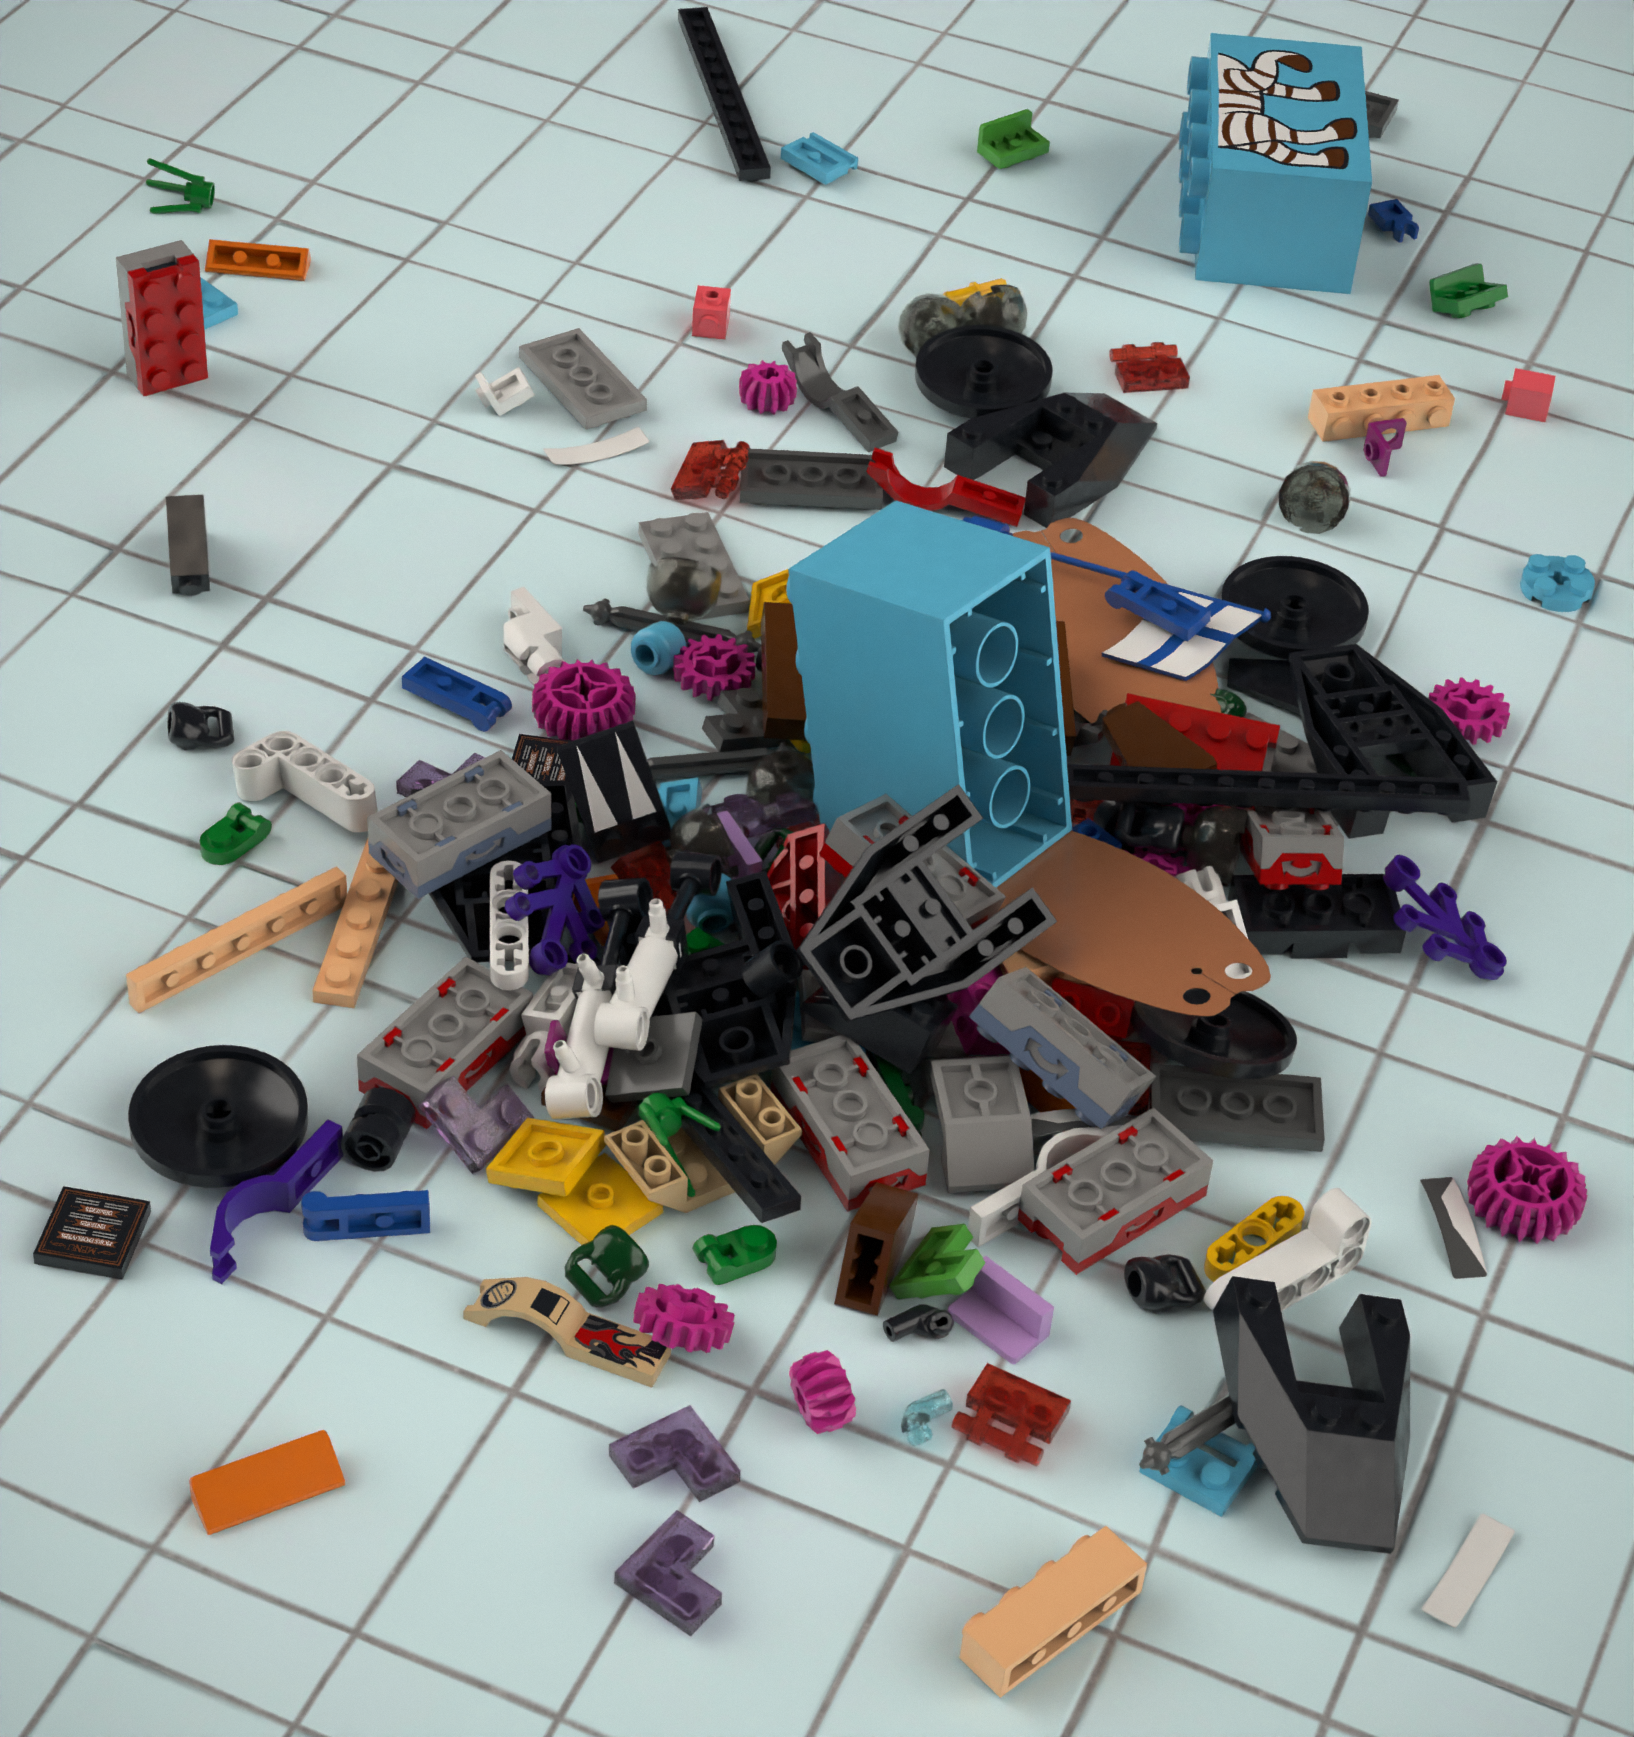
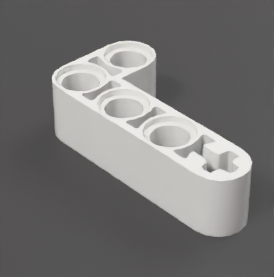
M279 731L272 733L240 750L232 758L237 794L243 800L259 801L284 788L352 832L368 831L367 817L378 812L375 788L370 780L293 732Z
M1333 1188L1327 1191L1313 1206L1308 1228L1218 1278L1206 1291L1204 1303L1213 1311L1231 1277L1235 1276L1275 1282L1281 1311L1347 1274L1358 1264L1364 1254L1371 1227V1218L1340 1188Z

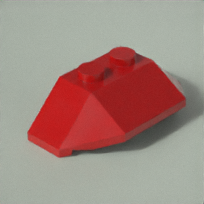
M825 823L788 834L783 843L785 848L774 860L767 873L796 950L845 879L842 874L835 871L832 865L819 855L830 833ZM806 965L803 966V970H809Z

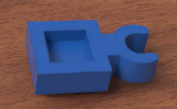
M1398 199L1369 205L1368 216L1383 232L1392 231L1393 238L1397 242H1403L1404 234L1411 236L1413 240L1417 239L1419 226L1412 221L1413 215Z

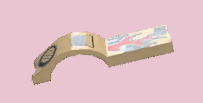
M534 1278L484 1279L480 1284L481 1294L474 1305H467L463 1311V1319L484 1327L491 1320L502 1316L518 1317L532 1322L550 1333L561 1345L567 1357L649 1387H653L671 1355L670 1348L663 1346L658 1341L651 1340L652 1335L641 1333L638 1330L588 1313L565 1290L547 1281Z

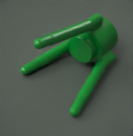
M147 159V164L191 181L187 182L185 186L147 179L146 184L148 186L184 193V201L190 202V204L151 207V213L186 211L201 213L202 207L212 208L215 196L214 182L205 181L204 176L193 175L154 159Z
M663 1093L649 1095L638 1107L641 1120L647 1124L659 1143L664 1146L688 1177L668 1140V1137L673 1136L679 1131L682 1123L681 1115L684 1114L713 1131H719L721 1128L720 1124L688 1106L681 1097H676L671 1101ZM688 1177L687 1195L694 1197L696 1192Z

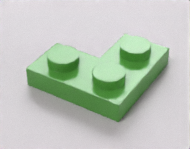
M965 1224L932 1227L889 1284L897 1300L917 1297L924 1299L930 1296L945 1294L960 1295L973 1286L974 1278L986 1262L977 1249L965 1250L973 1239Z

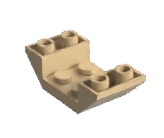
M757 1074L747 1076L719 1088L718 1099L774 1165H776L801 1136V1127ZM643 1120L604 1136L606 1145L649 1201L688 1213L735 1192L682 1127H680L676 1134L668 1137V1140L696 1192L694 1197L687 1195L688 1177L664 1146L659 1143L654 1133Z

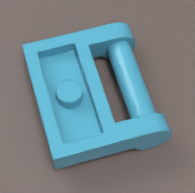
M1180 1405L1156 1442H1160L1164 1434L1193 1417L1194 1412ZM1221 1432L1204 1444L1237 1461L1238 1463L1235 1467L1196 1448L1180 1459H1171L1168 1465L1170 1472L1161 1475L1159 1470L1140 1468L1139 1472L1222 1517L1256 1470L1258 1463L1252 1454L1256 1448L1253 1443L1250 1442L1248 1445H1245Z

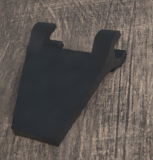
M1229 658L1228 688L1300 715L1288 660Z

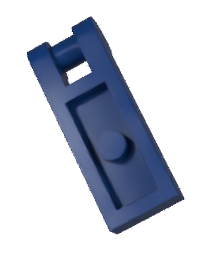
M1134 570L1129 571L1121 578L1120 585L1115 584L1105 592V599L1113 608L1120 609L1123 607L1187 642L1210 622L1211 610Z
M425 656L402 676L403 689L471 720L473 725L483 732L488 731L496 723V717H503L512 709L510 698L503 692Z
M428 1190L327 1197L320 1191H312L305 1194L301 1200L302 1214L305 1217L303 1219V1233L311 1241L430 1233Z

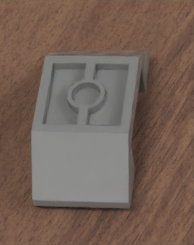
M1009 1055L925 1059L920 1064L926 1095L935 1096L943 1131L941 1163L948 1193L1000 1190L1034 1171L1032 1119L1019 1066L1010 1059Z

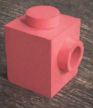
M698 285L693 306L692 336L726 339L730 319V288Z
M1515 368L1513 380H1505L1501 400L1508 401L1505 415L1546 422L1556 376Z

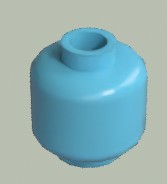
M659 621L641 629L634 635L631 642V655L635 664L643 672L650 675H659L673 669L674 655H681L680 649L682 646L687 647L684 635L678 627L670 622Z
M722 873L720 887L715 896H694L686 912V918L691 925L707 933H716L723 931L733 922L734 918L726 881L731 880L730 877Z

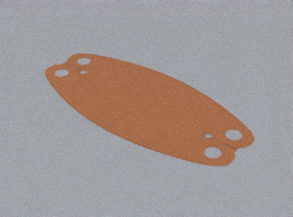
M1069 517L1050 523L1047 529L1037 532L1025 530L1013 533L1014 537L1050 547V552L1125 573L1134 570L1154 581L1167 584L1152 567L1129 548L1096 526L1076 518ZM1067 529H1077L1082 532L1083 537L1078 542L1067 543L1061 540L1060 535ZM1051 559L1056 621H1065L1073 709L1088 722L1094 723L1103 710L1109 711L1113 707L1125 703L1127 693L1221 713V706L1217 702L1216 697L1210 695L1215 694L1216 689H1219L1213 662L1194 677L1184 681L1102 657V652L1123 640L1144 618L1123 607L1115 609L1107 603L1105 592L1115 584L1120 585L1121 579Z
M1070 831L997 887L1006 896L999 910L1033 887L1057 920L1055 924L1020 950L1060 972L1110 993L1176 1013L1194 1016H1214L1230 1006V998L1241 991H1254L1270 981L1269 966L1260 952L1232 921L1213 904L1189 886L1155 865L1089 836ZM1243 963L1251 967L1252 973L1249 977L1234 979L1226 975L1225 969L1231 964ZM1199 968L1202 970V973L1193 974L1191 970ZM1199 988L1208 991L1211 997L1206 1003L1196 1005L1186 1002L1183 995L1187 990Z

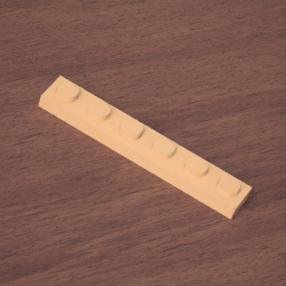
M368 838L312 990L313 1002L355 1008L398 884V880L369 854Z
M336 866L127 973L129 1004L138 1013H141L341 909L347 896L346 875Z

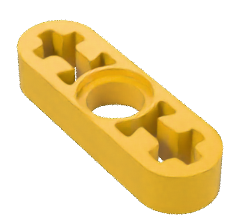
M1276 1196L1268 1200L1208 1247L1204 1263L1206 1276L1215 1282L1226 1273L1299 1233L1305 1215L1303 1206L1297 1200L1288 1196ZM1275 1217H1277V1218H1279L1280 1220H1279L1278 1222H1276V1224H1275V1229H1274V1228H1273V1225H1274V1222H1275ZM1250 1234L1258 1235L1265 1240L1266 1244L1253 1246L1245 1242L1243 1237ZM1234 1251H1235L1236 1254H1235V1257H1234V1261H1233V1264H1231V1263L1228 1262V1261L1233 1258Z

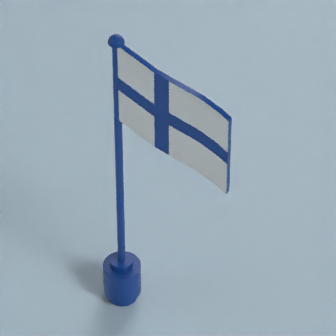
M976 515L972 518L964 517L962 520L1013 536L1010 533L1009 525ZM1051 552V559L1119 579L1127 574ZM1158 582L1211 610L1210 622L1187 642L1143 619L1123 640L1102 652V657L1186 681L1207 668L1235 638L1259 621L1261 623L1268 622L1271 619V612L1267 608L1264 611Z

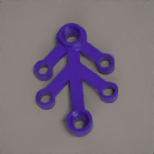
M563 845L554 851L552 860L540 863L526 861L515 868L513 872L516 884L524 890L531 889L540 883L542 879L558 877L555 889L531 894L517 892L505 901V910L509 917L515 921H521L532 914L533 911L550 908L542 940L531 949V954L529 955V965L539 975H553L567 964V952L559 942L564 922L573 939V943L569 946L571 959L578 964L576 960L581 954H588L592 960L597 956L596 945L589 938L588 934H593L602 928L605 920L602 918L600 909L597 908L585 881L591 870L590 857L578 845ZM572 891L574 892L579 902V905L582 909V911L579 913L577 912V909L571 898Z
M1396 855L1385 867L1384 882L1396 892L1405 890L1428 914L1418 911L1409 904H1404L1394 914L1395 923L1407 932H1412L1417 926L1434 932L1422 945L1423 951L1432 960L1441 961L1447 955L1468 963L1471 971L1481 979H1499L1504 973V966L1507 964V960L1497 946L1487 942L1484 920L1472 911L1466 912L1460 918L1456 904L1457 894L1446 883H1438L1428 895L1416 883L1421 876L1418 866L1408 857ZM1443 936L1454 940L1457 944L1447 941Z

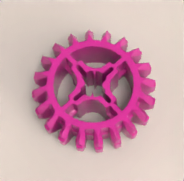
M577 659L574 664L562 661L560 668L549 667L548 673L541 674L539 681L534 684L532 712L538 722V728L545 729L548 737L558 736V739L574 741L632 721L633 715H635L636 694L634 686L630 684L629 677L621 675L620 668L609 669L608 662L597 665L593 659L589 663H581Z
M1516 1136L1510 1144L1500 1138L1495 1146L1487 1145L1482 1154H1478L1477 1158L1473 1161L1467 1179L1468 1203L1474 1205L1475 1216L1486 1217L1487 1228L1499 1227L1502 1237L1507 1233L1517 1235L1519 1242L1524 1237H1531L1538 1244L1544 1236L1554 1242L1559 1234L1567 1235L1573 1225H1576L1577 1221L1581 1219L1587 1200L1586 1176L1579 1173V1163L1568 1162L1567 1152H1554L1552 1143L1544 1147L1537 1144L1535 1137L1529 1143H1524ZM1502 1179L1504 1182L1498 1183L1497 1180ZM1555 1196L1557 1199L1553 1201L1550 1197Z

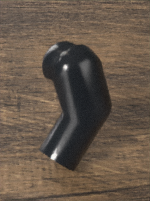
M920 1304L883 1322V1329L887 1338L892 1342L911 1333L940 1339L950 1333L954 1320L952 1315L946 1310Z

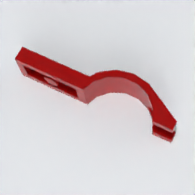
M874 448L871 458L875 463L870 461L866 472L895 501L897 500L929 511L942 509L949 504L1015 527L1018 526L1026 497L957 475L951 482L940 487H922L911 483L900 474L894 464L893 453Z

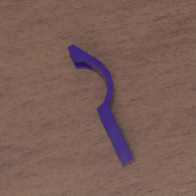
M327 1119L274 1175H262L242 1181L225 1194L216 1210L210 1245V1256H212L213 1262L212 1279L223 1284L237 1269L236 1261L229 1254V1250L235 1245L231 1232L242 1221L258 1213L271 1211L290 1213L301 1202L303 1196L309 1193L344 1156L341 1149V1140L343 1138L341 1125Z

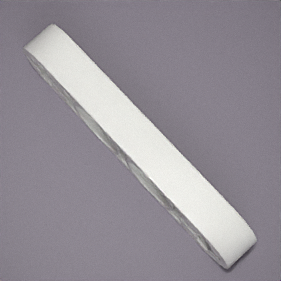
M516 861L499 862L490 871V979L496 987L509 991L523 987L529 977L528 916L521 921H515L508 914L499 911L500 908L505 906V901L517 892L528 894V890L520 888L514 880V869L521 865ZM505 880H513V890H505ZM506 935H512L520 940L507 944L498 939ZM505 960H514V970H505Z

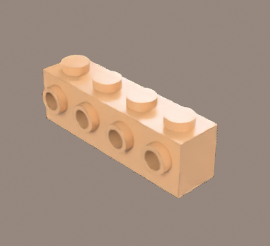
M1440 375L1315 389L1312 392L1308 419L1322 442L1365 437L1369 422L1404 418L1407 422L1405 432L1447 427L1450 424L1455 397ZM1390 428L1381 434L1396 433V429Z
M1107 1526L1091 1537L1089 1535L1082 1536L1075 1542L1068 1554L1057 1562L1051 1560L1045 1563L1038 1570L1035 1577L1021 1588L1015 1586L1008 1590L1001 1598L999 1604L986 1614L982 1612L975 1614L962 1630L963 1637L959 1658L1001 1698L1140 1594L1147 1563Z

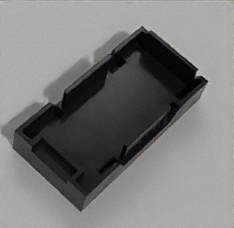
M1342 874L1341 885H1329V888L1325 890L1308 889L1304 885H1289L1284 890H1273L1264 887V884H1259L1255 875H1232L1228 901L1237 900L1247 937L1261 955H1281L1292 945L1291 959L1347 958L1350 942L1355 943L1361 954L1401 953L1406 931L1402 930L1394 921V914L1400 909V904L1396 891L1389 888L1384 882V874Z

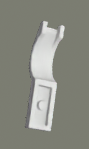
M1123 1125L1106 1126L1103 1129L1099 1127L1073 1128L1054 1135L1042 1146L1036 1170L970 1207L968 1230L973 1236L971 1241L977 1247H980L1018 1225L1020 1222L1017 1218L1022 1185Z

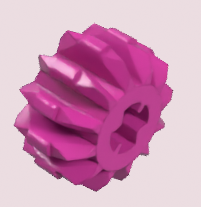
M761 360L759 365L749 364L748 369L743 370L739 378L741 402L747 404L748 410L757 409L760 414L771 412L775 415L777 410L787 411L788 406L794 404L797 394L795 373L788 369V365L779 366L776 364V361L765 363Z
M828 1350L819 1353L815 1351L802 1356L803 1359L793 1362L790 1367L789 1376L791 1379L790 1386L795 1396L794 1400L798 1404L800 1414L803 1415L806 1425L817 1434L826 1431L832 1432L842 1428V1425L851 1422L856 1415L855 1397L851 1390V1383L846 1376V1370L841 1367L839 1359Z

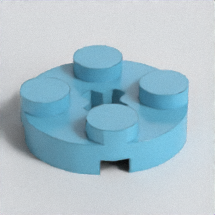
M1534 554L1529 557L1528 564L1523 569L1520 588L1524 596L1530 601L1532 596L1541 600L1542 608L1556 612H1572L1580 609L1583 602L1591 600L1595 580L1592 573L1585 568V560L1579 556L1569 555L1560 557Z

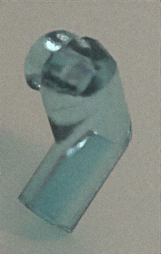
M941 1389L907 1406L900 1427L902 1433L906 1432L910 1445L917 1446L931 1440L933 1433L927 1423L931 1419L953 1410V1403L948 1392L945 1389Z

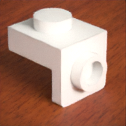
M520 367L490 384L482 372L475 375L480 385L475 390L486 408L492 405L499 417L535 396Z

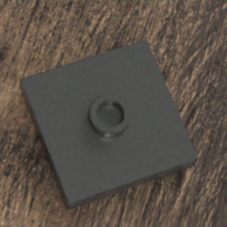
M697 1012L650 1017L648 1038L641 1051L614 1048L605 1096L611 1103L644 1100L654 1093H663L668 1097L689 1095L703 1020Z

